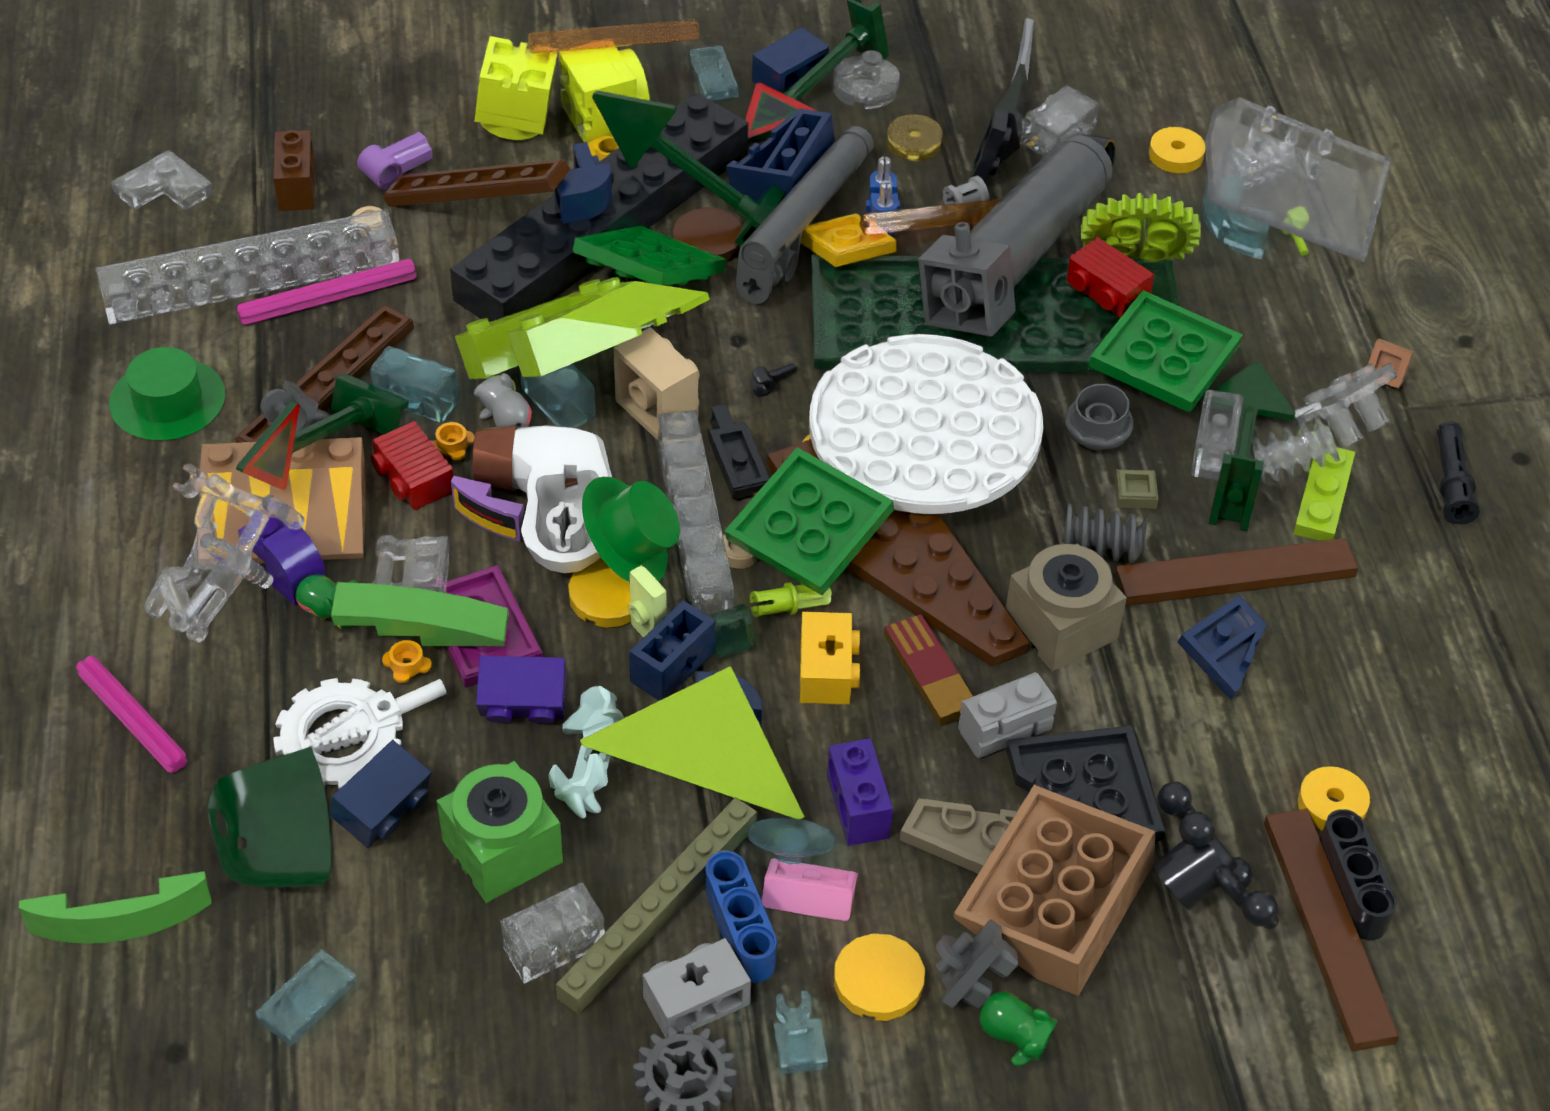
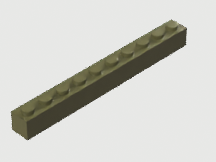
M735 797L556 983L557 999L577 1014H580L706 881V864L708 859L719 851L733 852L756 828L757 811Z

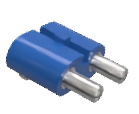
M880 157L878 160V170L870 176L866 213H868L870 223L895 238L897 232V213H900L897 178L890 171V158L885 157L884 166V157Z

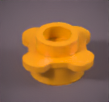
M448 422L437 428L435 433L436 440L432 441V444L444 456L452 460H461L466 455L465 450L468 445L474 443L475 437L472 432L466 431L463 425L456 422Z
M402 640L395 643L390 648V651L386 652L382 657L383 665L391 668L393 678L398 683H406L418 673H427L432 667L431 660L423 656L420 644L411 640Z

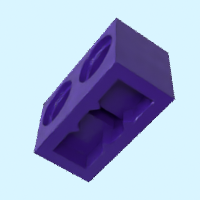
M871 738L830 745L828 750L827 779L847 846L889 839L893 808Z

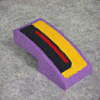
M453 476L451 480L453 506L462 516L493 534L521 542L523 537L521 528L524 520L523 504L493 498L491 484Z

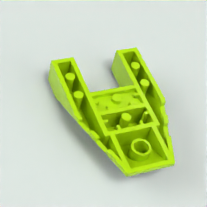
M619 277L602 282L600 279H596L579 285L580 291L504 318L489 322L488 318L471 322L466 325L468 331L456 335L455 339L469 379L489 378L518 365L523 377L543 376L643 334L641 329L651 325L659 326L667 322L666 318L677 313L683 314L710 300L708 292L638 281L620 283Z

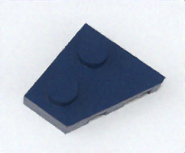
M1238 595L1182 633L1177 643L1231 700L1236 696L1242 685V680L1256 652L1255 649L1267 623Z

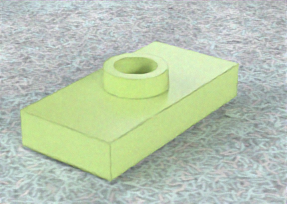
M641 565L630 571V604L628 609L631 615L632 626L644 638L667 616L666 590Z

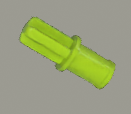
M788 582L782 588L752 591L750 603L762 601L767 603L765 605L753 606L751 611L756 618L781 612H788L790 615H794L799 609L828 605L831 602L832 591L829 587L822 596L803 584L794 586L791 582Z

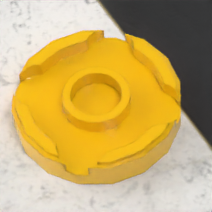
M601 557L583 570L573 573L568 584L570 606L579 618L585 622L586 619L594 621L595 626L604 628L619 627L631 622V615L628 609L630 604V582L617 575Z
M869 934L856 938L842 949L835 962L834 988L839 1000L852 1013L861 1017L864 1014L875 1017V1020L888 1021L902 1017L917 1005L924 989L925 967L918 952L906 941L892 935Z

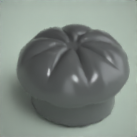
M1094 384L1083 389L1065 414V425L1069 436L1078 444L1094 451L1115 449L1124 444L1131 435L1134 426L1133 418L1129 411V399L1125 392L1109 384Z

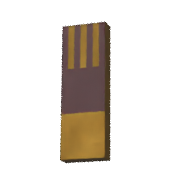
M922 614L885 626L884 637L938 725L942 726L959 720L962 701L973 697Z

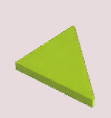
M731 666L580 740L582 746L734 798L736 797L739 800L798 820L804 817Z

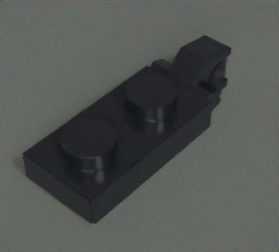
M726 404L711 407L712 418L710 419L712 428H708L707 432L708 441L732 498L736 499L753 495V493L758 492L765 485L770 477L746 423L742 424L741 421L734 423Z

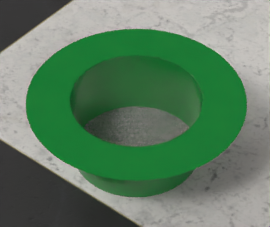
M159 347L139 354L130 362L126 374L117 382L111 392L109 409L116 424L131 435L149 440L176 439L197 432L218 415L225 400V388L221 378L213 369L201 362L195 361L185 351L172 347Z
M603 476L593 479L587 485L583 494L582 513L585 527L595 549L604 562L624 580L630 582V571L642 565L659 582L667 568V549L676 544L680 535L679 519L672 503L657 486L647 481H637L629 486L612 477Z

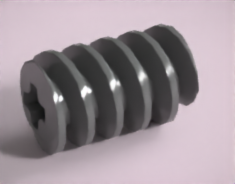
M1069 503L1062 542L1064 544L1078 543L1080 546L1090 550L1092 547H1096L1097 554L1102 558L1110 549L1112 550L1114 562H1119L1123 553L1127 552L1129 563L1135 564L1138 557L1142 555L1148 516L1144 518L1140 526H1137L1135 514L1130 513L1124 524H1122L1118 511H1114L1109 520L1105 521L1103 509L1098 508L1093 518H1090L1088 507L1082 505L1078 514L1074 516L1072 504Z

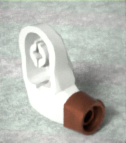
M518 425L477 428L473 445L474 481L491 484V487L512 491L521 489L526 492L528 503L521 533L525 545L535 561L550 571L570 573L581 571L599 560L601 556L591 542L585 527L582 499L585 488L593 479L603 476L612 477L603 440L596 434L577 428L550 425L519 428Z

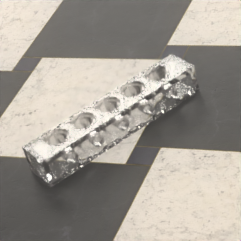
M692 410L658 414V448L668 499L672 503L679 520L680 535L677 545L689 604L715 621L732 620L734 586L697 412Z

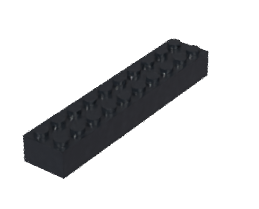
M697 92L676 106V113L661 131L666 138L717 176L727 170L726 166L733 160L738 162L748 155L749 122ZM653 147L646 151L634 168L628 166L618 148L600 161V164L610 163L612 199L604 212L587 220L563 224L553 194L450 268L453 301L480 319L488 318L489 322L550 302L598 267L586 262V257L573 252L575 238L639 225L649 229L705 186Z

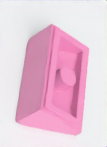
M773 858L770 861L764 879L762 904L765 908L848 921L851 914L858 873Z

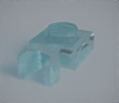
M801 991V1006L796 1009L787 1007L784 1002V995L778 994L776 997V1015L782 1023L774 1024V1038L780 1074L827 1069L828 1058L820 1018L808 1019L811 1012V997L809 993Z

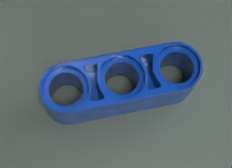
M719 851L713 854L706 864L707 900L723 939L726 938L751 982H763L772 976L776 967V935L743 858L735 852ZM727 878L731 879V881H721L720 879ZM742 914L746 915L747 917L737 918L734 917V915ZM751 951H759V952H762L763 954H762V955H756V956H755V955L749 954V952H751Z

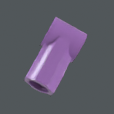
M417 132L384 149L379 145L368 146L360 153L357 166L380 189L388 190L404 172L433 159L432 149L426 137L422 133Z

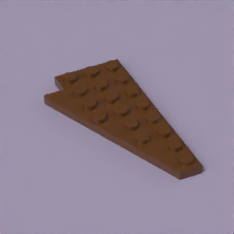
M811 439L768 454L767 466L774 474L797 447L818 458ZM894 509L846 567L854 575L914 615L922 614L929 625L992 667L1023 655L1028 651V640L938 514L911 513Z

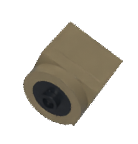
M1078 543L1059 544L1042 550L1034 557L1030 566L1011 575L1006 611L1021 632L1026 635L1029 646L1035 645L1040 659L1051 671H1054L1118 639L1127 597L1112 582L1111 570L1100 555L1086 547L1080 546Z

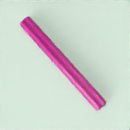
M404 259L251 300L237 305L238 316L243 325L275 318L414 280L416 278V268L411 259Z

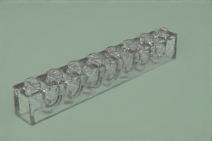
M387 209L95 269L109 324L345 276L399 261V253L394 228Z

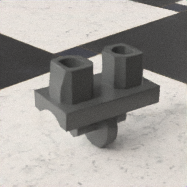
M287 380L282 385L283 389H274L265 394L260 405L261 413L268 421L273 423L290 401L299 403L300 409L296 432L330 416L327 412L318 410V403L313 398H309L295 383Z
M990 919L974 938L967 932H963L958 939L944 935L938 940L936 949L941 959L936 963V968L943 973L941 981L946 988V992L942 995V1002L954 1008L961 1000L980 1009L992 992V982L982 976L987 968L1003 978L1008 977L1018 964L1017 951L1002 939V930L999 924Z

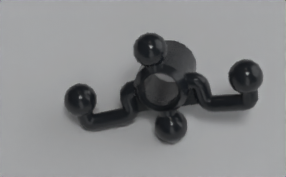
M1179 781L1164 784L1157 797L1160 808L1169 815H1178L1181 820L1179 832L1183 840L1152 864L1165 884L1188 911L1217 888L1221 887L1227 896L1242 909L1243 916L1247 922L1268 930L1276 928L1279 923L1277 916L1279 908L1275 897L1266 891L1249 893L1246 890L1253 877L1250 864L1240 857H1232L1214 835L1215 827L1211 817L1203 812H1196L1191 805L1192 795L1186 785Z

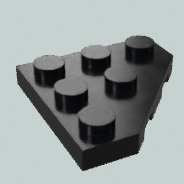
M1132 725L1010 739L1007 741L1006 752L1017 786L1030 792L1034 785L1154 830L1155 841L1163 840L1165 829Z

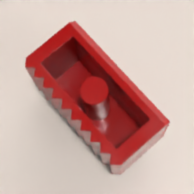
M1096 236L1094 241L1091 240L1080 251L1077 250L1075 255H1071L1066 280L1074 289L1083 291L1085 295L1089 294L1090 298H1094L1101 307L1111 310L1113 314L1117 313L1120 318L1142 290L1151 293L1155 274Z
M415 421L372 440L374 454L370 456L372 465L379 476L387 475L390 479L391 489L399 501L405 499L413 510H418L420 506L425 507L427 503L431 504L434 500L438 501L440 497L445 498L447 494H452L451 480L453 478V470L451 465L448 464L447 460L444 459L443 455L440 454L439 450L436 449L435 445L432 444L431 440L428 439L419 425L417 426Z

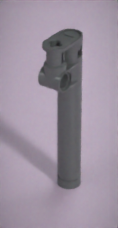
M858 126L848 127L743 243L739 250L736 288L744 300L754 304L763 303L770 296L772 287L777 285L780 280L787 283L791 280L798 264L802 232L872 152L874 143L867 130Z

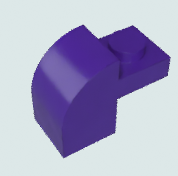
M269 509L238 530L240 541L266 563L270 584L295 606L298 605L296 600L297 587L304 578L314 574L326 576L324 564L316 546L296 521L293 520L287 524L275 512Z

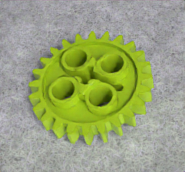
M1137 193L1135 199H1130L1127 195L1123 194L1121 201L1108 198V205L1096 203V210H1087V216L1082 218L1081 241H1083V247H1085L1091 240L1094 241L1097 236L1141 266L1145 267V264L1151 263L1154 267H1159V262L1161 261L1172 264V258L1183 260L1184 253H1193V247L1199 246L1201 222H1199V215L1193 214L1192 207L1184 208L1183 201L1172 204L1170 196L1157 200V194H1152L1149 198H1143L1141 193Z

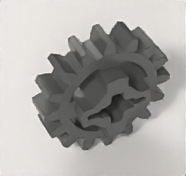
M692 1024L686 1025L684 1034H677L673 1026H668L667 1038L662 1039L656 1034L651 1035V1049L640 1047L638 1051L640 1063L634 1064V1079L637 1080L635 1082V1093L637 1097H644L645 1111H653L657 1107L659 1111H720V1101L730 1103L732 1100L731 1087L736 1086L737 1071L733 1070L734 1054L725 1053L726 1041L721 1038L712 1043L710 1041V1029L705 1028L700 1035L693 1034ZM706 1059L713 1065L717 1075L713 1074V1067L705 1064ZM654 1075L658 1076V1083L665 1085L664 1091L656 1084Z

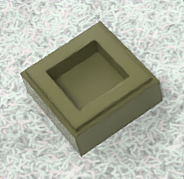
M1116 469L1115 486L1118 508L1157 509L1158 491L1154 470Z

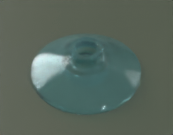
M764 819L753 823L748 829V838L754 845L776 854L778 861L787 864H798L803 861L804 857L825 854L834 849L836 845V836L831 830L817 823L801 819Z

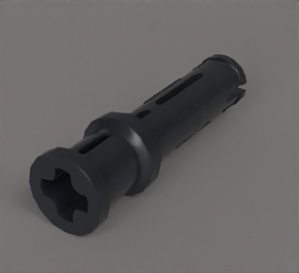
M1448 421L1440 424L1439 429L1436 430L1444 477L1439 486L1441 495L1446 499V504L1443 508L1445 519L1450 523L1462 525L1474 521L1479 516L1480 509L1478 502L1473 497L1476 489L1475 480L1467 471L1462 428L1459 423Z

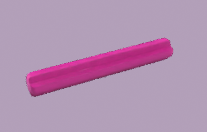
M87 656L85 660L78 662L76 669L78 670L79 677L167 772L176 773L180 768L185 767L187 764L185 752L96 657Z

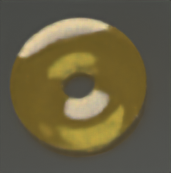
M917 114L904 115L893 120L888 127L887 146L894 155L910 161L926 160L935 156L941 148L942 129L936 121L929 117Z

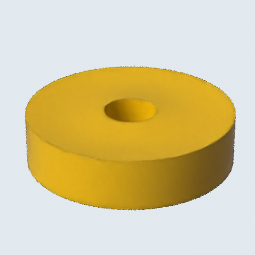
M1168 127L1157 131L1152 136L1149 158L1154 165L1164 171L1177 174L1189 173L1198 169L1203 163L1206 146L1204 140L1197 133L1182 127Z
M1329 766L1315 769L1304 778L1297 801L1299 810L1308 809L1314 826L1323 830L1328 815L1338 809L1353 811L1364 820L1370 804V795L1366 785L1358 776L1343 768ZM1330 797L1335 798V799H1337L1339 802L1331 801L1329 798H1330Z

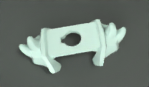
M601 686L589 688L581 694L580 707L566 720L562 731L566 735L583 734V738L623 719L622 712L616 708L617 696ZM582 744L573 777L567 779L555 764L549 772L550 787L555 789L554 794L556 798L564 801L575 815L585 818V810L595 814L601 812V807L594 797V792L608 783L607 768L611 755L602 752L599 755L590 754L593 749L582 746Z

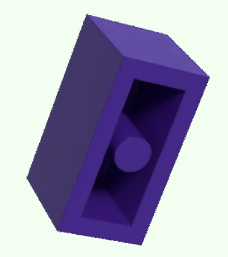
M480 655L476 701L480 716H486L488 721L497 723L510 722L512 717L529 718L530 722L537 724L553 723L554 718L565 719L567 683L565 658Z

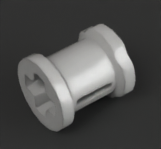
M974 176L969 179L968 183L957 187L953 185L944 187L943 201L947 211L956 217L962 215L963 210L973 206H978L979 208L986 206L989 203V193L982 178Z

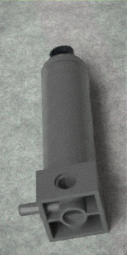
M1084 134L1068 135L1058 141L971 231L967 223L961 222L954 227L955 236L942 235L918 259L925 325L992 337L1015 312L1014 287L1105 190L1111 181L1112 167L1116 157L1114 139Z

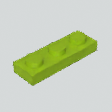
M1317 442L1293 532L1294 535L1317 541L1334 539L1355 456L1354 451Z

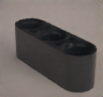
M1347 809L1335 810L1327 817L1320 841L1359 938L1376 940L1386 933L1397 904L1396 897L1361 816Z

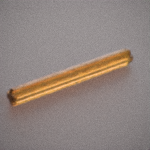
M691 19L532 32L528 36L530 52L535 54L691 41L699 38V26L697 20Z
M1001 199L866 213L861 216L859 228L862 229L864 235H875L953 226L961 222L967 224L979 223Z

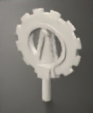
M338 678L320 681L321 687L310 692L306 688L292 698L294 704L288 711L282 709L275 725L281 728L280 736L273 737L276 755H285L311 746L321 772L324 787L325 785H338L340 789L392 739L401 746V740L396 739V731L403 730L401 714L446 695V689L442 681L438 679L394 699L391 692L386 693L381 689L376 693L369 689V682L353 678L351 683H338ZM336 709H347V712L344 711L339 714V717L333 718L331 723L327 722L323 725V728L320 727L315 730L316 733L312 732L308 735L310 726L322 714ZM359 741L365 742L359 750L349 756L327 758L320 755L322 754L321 751L326 753L331 751L332 748L337 750L341 749L340 746L348 747L351 743L356 745L359 744Z

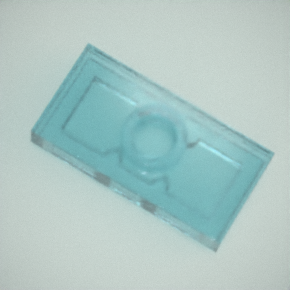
M722 45L690 50V62L704 97L709 100L738 97V85Z
M320 949L255 1012L257 1021L292 1046L356 983L355 973Z

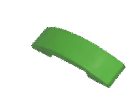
M205 871L159 878L160 894L71 908L67 895L64 893L19 900V910L28 933L69 943H108L138 938L172 927L212 904V897Z

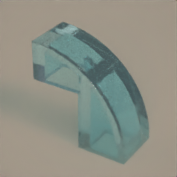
M1207 174L1201 209L1203 219L1209 230L1221 242L1235 251L1262 259L1272 214L1237 208L1243 180Z

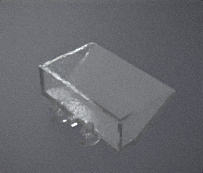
M1240 97L1213 110L1205 140L1209 200L1211 203L1364 262L1366 260L1392 159L1336 137L1331 130H1319L1277 113L1272 106L1268 105L1265 108Z

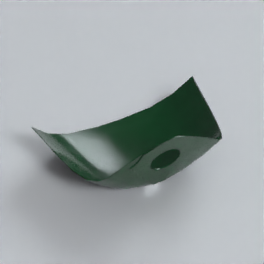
M311 746L235 771L217 781L210 795L207 810L222 870L231 880L242 885L254 887L322 885L328 880L331 870L329 814L321 772ZM217 811L224 818L227 829L226 838L221 835L216 821ZM238 836L246 840L247 846L245 849L237 847Z

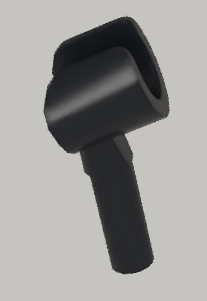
M794 363L770 371H767L763 366L756 367L752 373L754 380L750 383L755 395L763 397L770 394L775 388L773 381L796 372V366Z

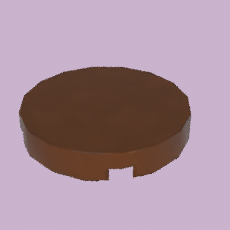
M709 207L693 209L681 215L675 222L673 238L723 257L727 262L731 259V255L736 252L738 254L741 248L734 241L742 228V224L732 213L722 209Z

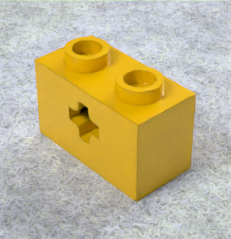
M802 612L800 703L850 705L851 688H859L860 663H852V655H859L860 630H852V613Z

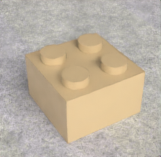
M649 327L642 331L643 334L614 347L615 401L661 444H664L698 424L699 371L690 359H685L674 349L672 343L667 338H662Z

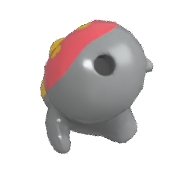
M503 373L502 375L491 376L475 388L474 396L478 397L485 406V409L482 410L479 416L480 419L484 420L493 417L496 427L518 425L519 428L528 427L532 415L531 408L524 397L516 392L515 383L508 374Z

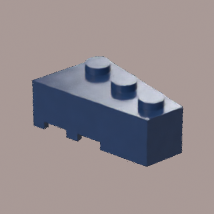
M799 108L770 131L771 138L762 145L755 143L748 148L749 155L739 163L733 160L726 166L729 185L741 194H747L757 201L774 184L784 192L779 201L780 203L835 142L831 113Z

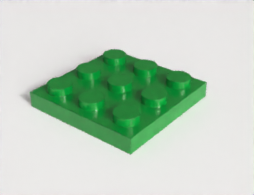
M640 225L577 237L573 247V252L586 257V262L589 264L609 266L614 268L615 273L619 276L627 278L636 277L644 280L645 283L663 286L673 284L686 285L688 281L694 279L707 280L709 276L724 273L726 259Z
M1142 290L1092 353L1089 367L1190 413L1239 348L1243 334Z
M797 447L724 532L726 540L823 596L894 511V503L888 497Z

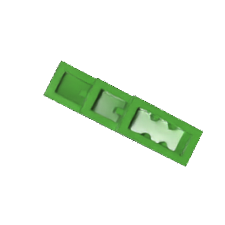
M337 582L331 613L334 626H376L378 636H420L422 646H505L509 615L508 608L468 597L420 588Z

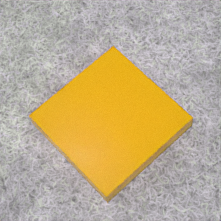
M858 214L808 225L801 235V243L835 267L896 252L897 240Z

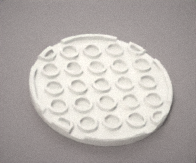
M916 334L889 337L887 342L871 347L865 344L843 356L841 362L831 371L826 372L816 386L810 404L809 429L813 448L821 461L893 500L895 510L922 514H943L964 511L987 504L1003 496L1020 483L1031 470L1040 451L1043 415L1037 395L1031 392L1030 388L1023 381L1024 376L1005 359L1001 358L998 360L983 352V347L964 340L939 335Z

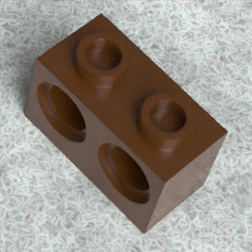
M310 130L275 132L273 180L279 211L315 209V157Z

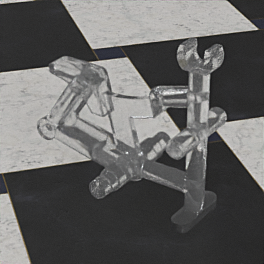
M185 464L182 469L190 474V479L183 485L174 483L173 488L187 498H193L198 493H201L194 517V525L197 528L196 538L183 567H165L162 570L145 601L144 608L147 614L155 619L159 618L168 608L171 615L170 627L177 632L186 631L188 639L199 643L206 638L208 625L243 578L263 589L270 587L273 583V576L265 571L263 566L251 559V552L270 517L278 519L284 525L294 530H300L303 527L304 517L276 496L267 495L264 498L237 489L217 474H213L207 479L206 475L192 464ZM217 499L230 503L242 513L251 517L235 547L224 539L214 536V530L217 529V525L211 521ZM201 572H210L208 576L205 578V580L202 582V584L199 586V588L196 590V592L193 594V596L190 598L187 590L199 585L204 575ZM216 590V592H215L214 595L211 597V599L208 601V603H207L206 606L203 608V610L200 612V614L197 615V613H198L199 610L202 608V606L205 604V602L208 600V598L211 596V594Z

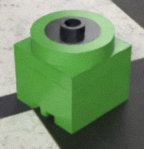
M515 761L507 765L495 764L478 768L465 776L454 792L437 800L442 841L453 857L460 861L465 874H469L472 878L474 887L485 903L563 862L560 822L542 799V792L537 781L529 773L520 769Z

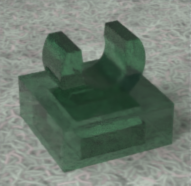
M745 604L708 615L715 620L714 654L718 658L757 646L750 609Z

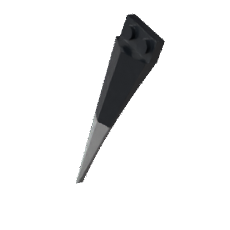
M1025 18L1019 56L1011 85L994 109L973 162L971 177L979 176L984 182H986L988 175H995L1000 163L1020 148L1034 20Z

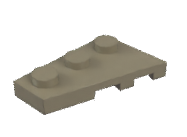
M919 798L900 831V841L979 874L1017 811L1000 809V814L975 811L971 805Z

